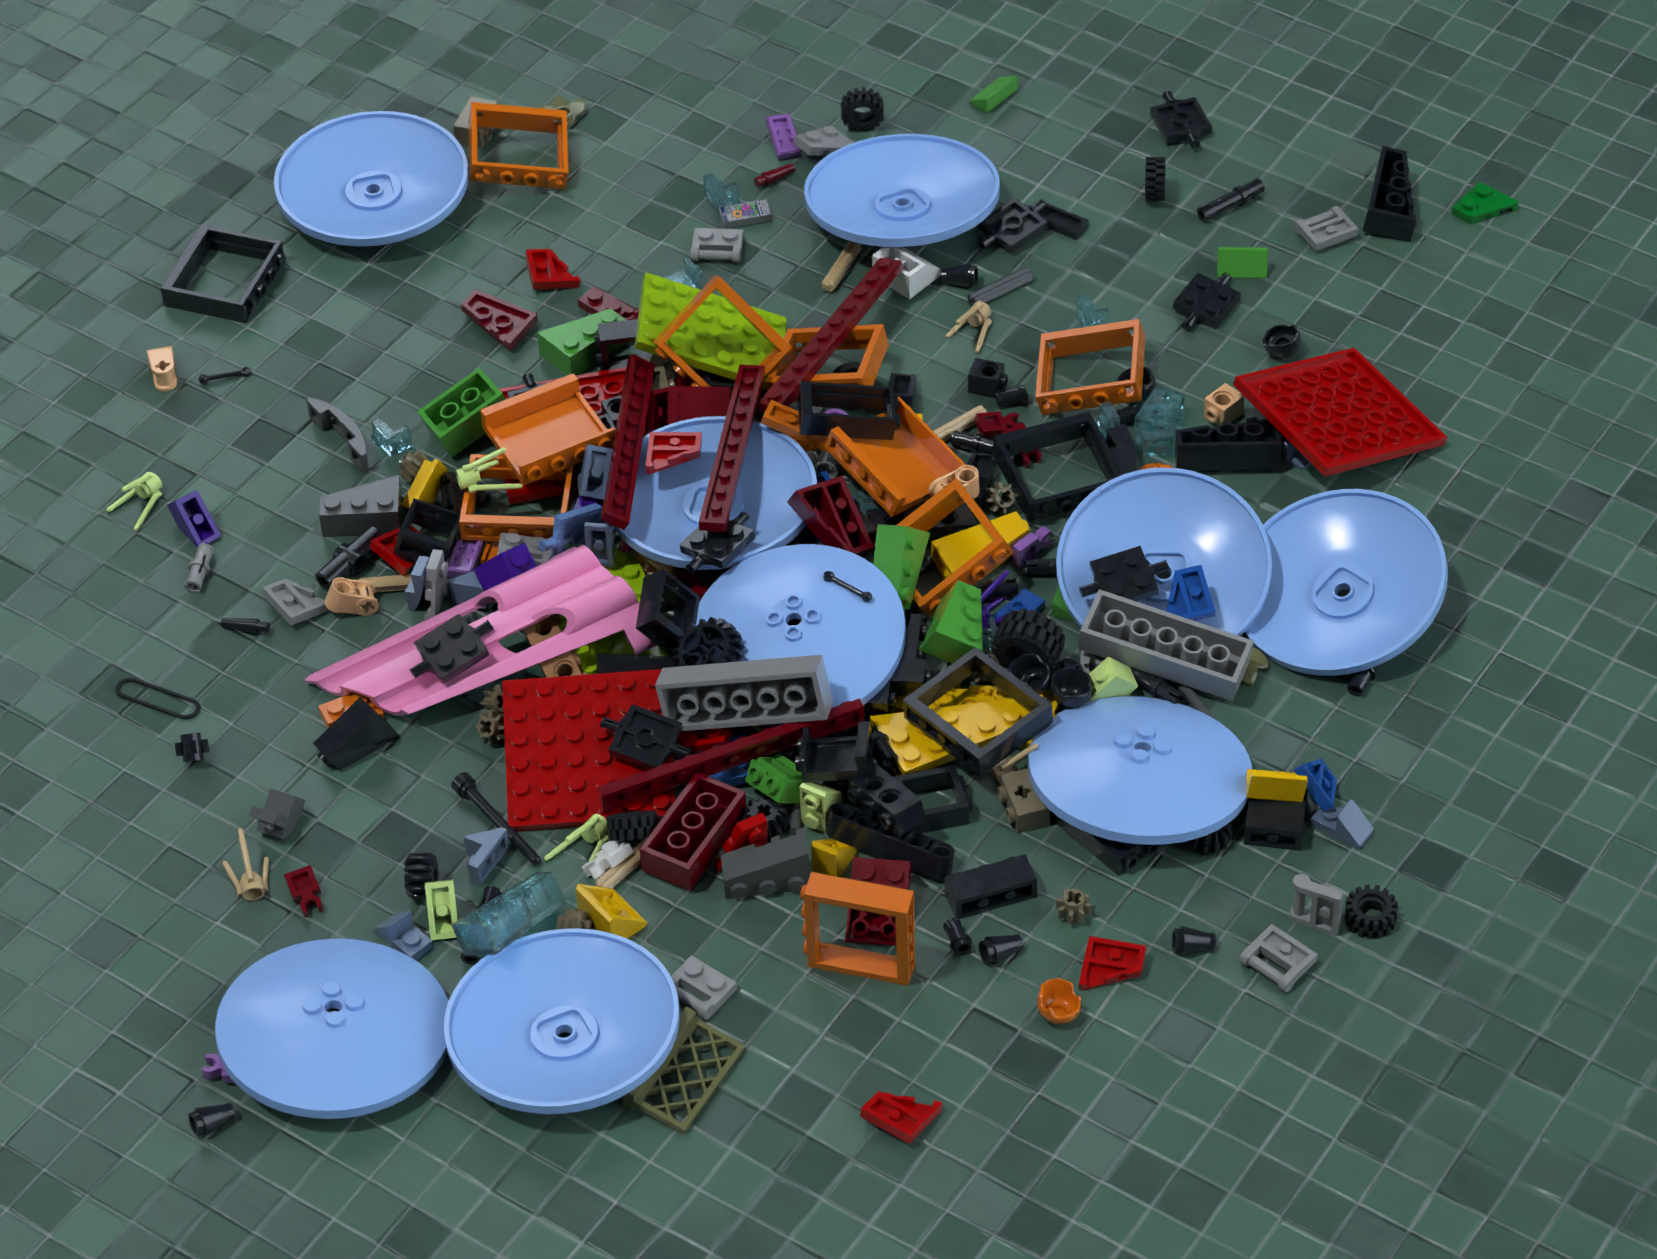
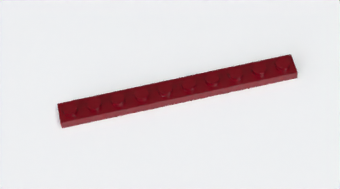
M879 258L758 402L760 412L766 411L771 400L787 407L790 406L798 396L800 381L810 382L904 269L901 260Z
M633 353L627 361L601 513L602 520L622 530H625L630 522L655 364Z
M739 364L699 518V530L726 532L765 377V366Z
M860 698L846 701L839 706L831 708L827 720L792 722L774 728H767L754 735L740 737L736 741L721 746H714L707 751L695 755L691 754L671 763L661 764L657 768L642 773H635L625 779L608 782L604 786L598 787L601 807L606 812L685 785L690 782L696 772L705 776H711L749 763L751 759L766 757L798 746V738H802L803 727L810 728L812 739H819L857 726L859 722H865L864 706Z

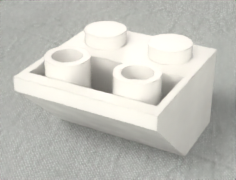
M882 247L872 255L873 266L879 258L902 261L904 269L889 287L908 299H911L941 276L940 268L903 247Z

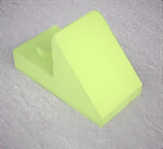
M454 879L425 882L431 940L460 937Z

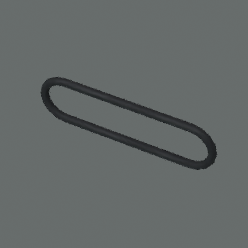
M136 678L122 679L116 685L118 696L181 719L192 718L200 710V704L197 700ZM125 682H136L190 701L196 705V709L189 715H182L125 695L120 692V686Z

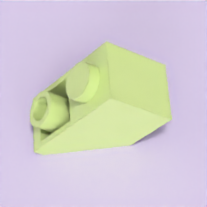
M1108 656L1089 673L1092 691L1088 701L1131 694L1138 687L1131 668Z
M818 782L802 783L799 787L801 823L811 829H817L826 833L829 808L835 803H842V792Z

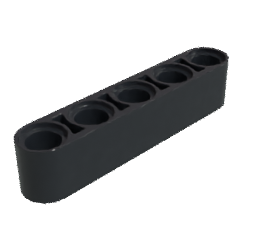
M835 803L830 806L826 834L830 838L882 859L910 861L912 871L932 879L945 880V876L951 875L955 850L951 845L914 830H910L898 837L889 829L886 830L874 817H869L861 809L844 803Z

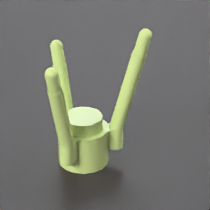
M505 447L455 470L460 489L468 488L469 493L482 490L521 489L523 485H477V482L481 481L479 472L499 464L498 460L485 462L506 452Z
M146 472L142 477L122 487L121 490L123 492L129 489L132 490L109 506L106 511L108 513L113 511L135 494L144 499L151 497L134 526V530L138 531L156 500L162 496V493L159 491L162 488V481L156 474Z
M594 814L585 824L568 835L564 842L547 854L544 860L549 861L581 836L589 843L598 842L589 861L594 860V855L601 851V847L609 840L606 834L608 832L607 820L599 814Z

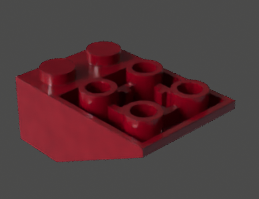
M670 386L652 390L649 398L648 434L666 425L683 420L726 416L732 388Z
M853 857L851 879L910 890L912 876L910 861ZM848 908L845 942L896 946V917Z

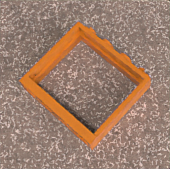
M471 102L469 114V181L554 189L566 188L568 178L566 110ZM476 112H482V115H477ZM554 119H560V122H555ZM477 127L556 133L557 168L479 162Z
M717 275L700 290L652 342L657 346L654 351L663 360L666 361L669 358L675 364L673 369L682 378H685L687 375L693 381L691 386L710 387L665 342L706 298L716 290L775 347L759 364L765 366V376L792 348L748 303Z
M1140 319L1041 334L1035 395L1041 414L1047 415L1141 401L1145 334ZM1133 346L1130 380L1051 391L1054 358Z
M884 324L856 325L836 349H866L858 372L815 374L810 382L873 386L889 346ZM821 327L787 329L784 340L792 348L770 370L765 381L767 392L793 362L796 353L801 352ZM796 343H802V346H796Z
M471 454L469 464L486 455ZM498 455L485 462L498 460V465L479 472L480 478L518 479L502 455ZM575 465L538 479L565 481L561 513L571 511L576 480ZM468 488L465 489L459 520L461 540L499 541L501 532L516 533L529 537H542L544 539L552 537L554 517L474 515L477 491L469 493Z
M957 478L896 525L927 532L965 502L994 539V541L924 596L915 587L913 599L929 618L934 616L941 598L958 580L973 585L977 581L982 580L988 572L1003 563L1007 557L1014 553Z
M811 872L807 885L802 886L800 892V900H804L801 918L805 919L802 936L806 937L803 954L807 955L808 967L909 986L916 964L914 891ZM819 903L896 917L897 956L820 942Z

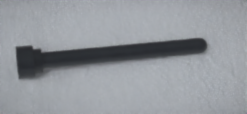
M467 772L457 775L452 781V789L459 796L469 798L497 828L503 827L507 829L508 840L532 865H539L541 857L476 790V781Z

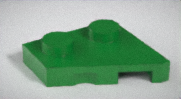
M1479 182L1452 207L1451 215L1472 225L1482 222L1484 219L1498 217L1499 211L1510 209L1512 212L1516 211L1519 207V201Z

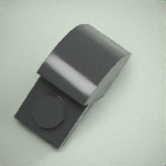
M270 789L264 809L252 807L250 817L259 820L256 831L280 839L287 838L298 823L306 800Z

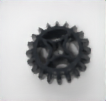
M710 616L708 621L700 618L699 625L691 623L689 631L682 630L684 637L683 639H676L679 647L673 649L676 657L672 660L676 667L738 662L745 658L742 652L745 646L741 641L743 639L741 634L731 623L729 624L724 619L719 618L717 620ZM714 638H723V640L718 641L714 640Z

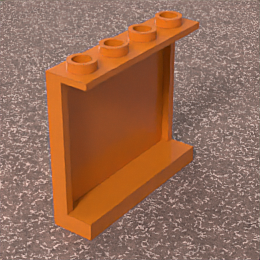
M574 373L480 410L483 430L497 449L506 448V452L501 455L522 485L583 462L585 446L588 444L613 449L615 429L613 427L607 429L579 391L578 379Z
M897 397L898 412L896 413L900 414L899 430L894 431L893 440L849 438L838 426L830 430L824 446L891 517L931 498L932 496L929 494L928 489L935 479L949 474L960 466L966 465L900 397ZM884 413L876 417H884Z

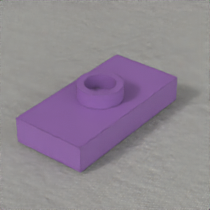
M790 114L766 117V124L777 159L801 156V149L794 144L796 132Z
M460 532L448 561L447 576L458 577L473 572V569L477 567L486 541L461 540Z

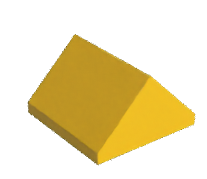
M578 884L575 888L578 910L587 912L586 919H592L591 927L594 930L612 933L628 939L645 928L648 923L612 888Z

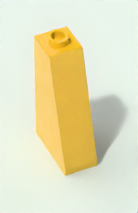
M1017 511L990 520L1012 550L1017 540L1023 539L1030 533L1027 521L1022 520ZM979 524L932 541L931 558L934 560L936 568L942 577L946 579L994 541V539L984 526ZM1013 553L1009 557H1007L1004 560V562L1013 557Z

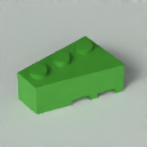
M610 308L537 332L539 355L564 374L570 375L574 373L575 376L595 365L597 363L596 353H601L600 349L596 350L594 335L599 334L598 324L626 321V319ZM627 343L607 345L608 356Z
M878 524L873 565L891 581L899 595L903 609L910 610L930 533L907 526Z
M958 580L941 598L932 618V624L925 634L924 642L919 647V651L952 664L974 647L982 651L981 589Z

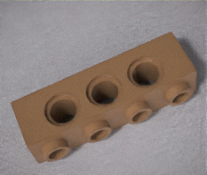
M554 614L522 630L530 647L563 632L565 629L560 631L557 624L561 623L558 614ZM546 631H550V633L547 635H541ZM576 650L539 663L545 677H559L565 674H571L570 676L587 675L586 671L581 673L578 668L582 663Z

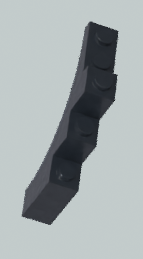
M911 614L903 655L899 665L886 685L863 705L865 718L891 714V709L896 708L897 696L907 697L933 678V671L928 670L925 653L919 651V647L924 642L925 634L929 628L928 625H924L922 614ZM858 725L836 733L841 737L855 736Z

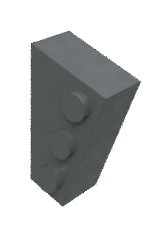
M400 475L321 496L319 518L322 536H359L372 526L377 528L383 535L402 526L401 504L403 502Z
M805 828L797 829L796 835L781 839L780 836L771 838V843L759 847L752 844L722 854L721 866L725 898H743L801 891L802 886L807 885L810 877Z

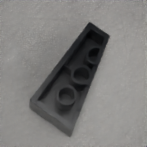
M1382 146L1362 231L1411 242L1416 225V215H1414L1413 211L1414 201L1411 197L1412 187L1408 177L1409 166L1406 151Z
M1255 416L1246 418V422L1239 424L1226 421L1221 422L1215 428L1203 425L1175 430L1174 456L1176 468L1190 471H1242L1280 469L1281 434L1267 419L1258 420Z

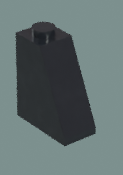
M359 697L313 744L320 751L317 756L328 767L333 764L339 770H342L395 740L399 734L378 712Z

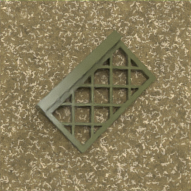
M687 1006L680 1014L677 1037L665 1061L644 1083L624 1095L622 1106L633 1111L636 1107L683 1135L745 1050V1045L697 1019L695 1017L696 1011ZM697 1029L706 1034L709 1041L693 1043L691 1035ZM727 1046L735 1051L731 1056L719 1058L716 1047ZM711 1048L714 1059L698 1061L696 1050ZM691 1051L693 1062L678 1064L676 1058L678 1053ZM716 1066L717 1076L704 1079L701 1068ZM696 1069L698 1080L683 1082L680 1071ZM675 1072L678 1083L663 1086L662 1075ZM701 1087L702 1097L688 1100L685 1089ZM680 1090L683 1101L668 1103L665 1093ZM660 1094L663 1104L651 1106L644 1102L648 1095ZM685 1108L687 1118L681 1123L671 1117L670 1110Z

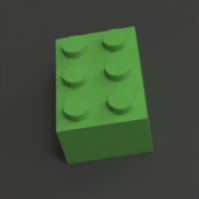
M479 367L418 410L417 413L428 431L452 458L486 434L482 427L480 410L504 401L506 398Z

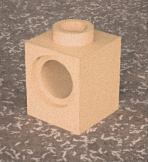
M1224 383L1205 398L1204 417L1217 426L1221 422H1233L1244 412L1245 396L1227 383Z

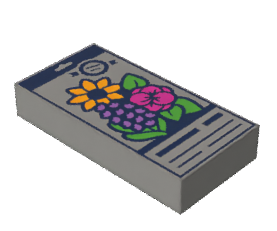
M767 199L719 207V214L724 229L772 221Z

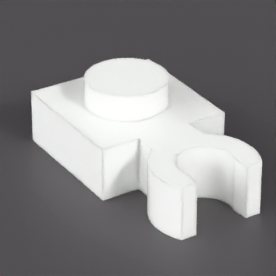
M610 840L601 847V851L594 855V860L582 866V870L587 877L592 876L593 879H597L608 867L614 868L634 851L627 842Z

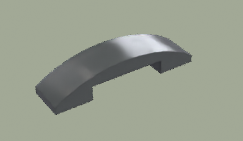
M312 397L306 399L309 418L322 431L332 427L348 443L350 460L364 474L369 472L365 441L356 423L346 413L332 404Z

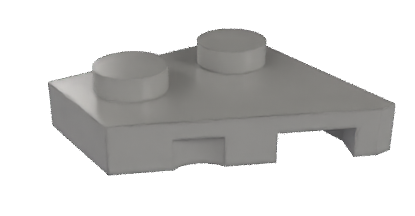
M831 125L796 135L794 144L812 156L829 155L846 145L854 143Z
M433 549L426 566L425 600L431 602L427 613L424 615V621L439 614L445 596L450 594L447 580L448 562L444 560L443 550Z
M283 579L263 587V596L290 625L330 611L325 606L324 599L314 596V590L301 587L291 580Z

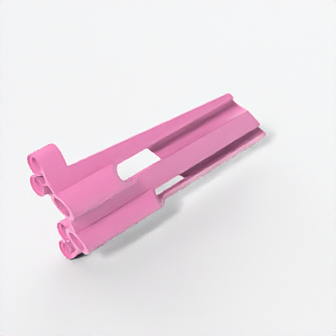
M581 545L551 557V560L496 585L470 600L309 675L305 682L315 684L320 689L335 696L341 697L353 692L369 697L371 702L381 710L392 715L404 716L620 631L624 632L626 641L629 645H632L635 655L657 645L636 629L640 603L628 583L620 576H613L601 565L598 558L588 547ZM497 601L498 611L468 624L475 629L488 620L493 626L494 630L480 637L481 642L489 652V656L444 684L437 675L429 670L416 679L412 676L409 669L423 661L413 642L458 614L463 617ZM554 614H561L567 619V626L563 632L519 653L511 652L499 643V640Z

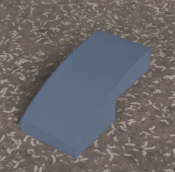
M419 556L411 573V580L405 591L408 607L411 611H415L425 591L426 566L429 557Z

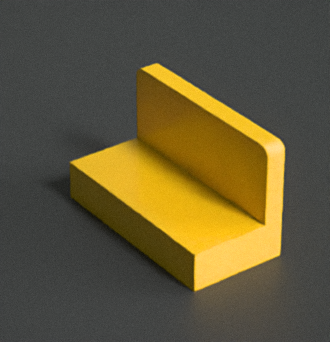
M434 459L433 462L424 460L401 505L409 510L414 498L433 504L440 492L442 474L450 471L440 460Z
M1247 769L1245 776L1246 798L1303 802L1308 777L1292 772Z

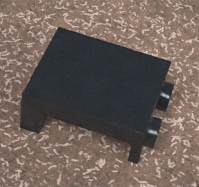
M870 721L859 722L857 736L812 739L810 728L803 727L802 738H798L799 755L795 756L796 771L801 772L803 783L870 778L874 746Z
M1306 788L1303 802L1249 798L1244 844L1301 851L1308 789Z

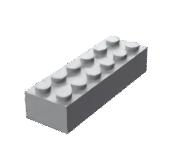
M1099 589L1080 630L1078 649L1103 658L1109 656L1127 666L1233 701L1251 660L1254 641Z
M822 655L662 668L655 684L663 716L681 722L683 725L682 731L827 720L833 705Z

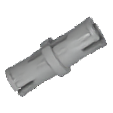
M199 544L194 560L190 561L188 567L189 575L184 587L191 593H198L201 590L204 577L209 573V562L214 553L213 547L209 544Z

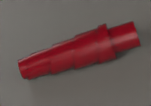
M787 164L767 172H762L761 176L754 178V183L757 187L764 184L769 185L794 172L796 168L794 164Z

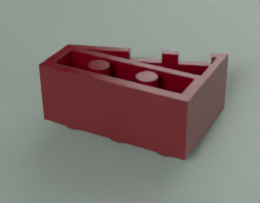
M843 476L796 490L787 501L823 545L840 548L862 558H865L874 548Z

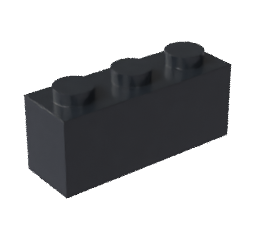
M1026 854L945 876V896L955 917L961 919L1037 897V877Z

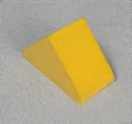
M834 839L813 840L811 844L812 871L840 877L855 856L857 848Z

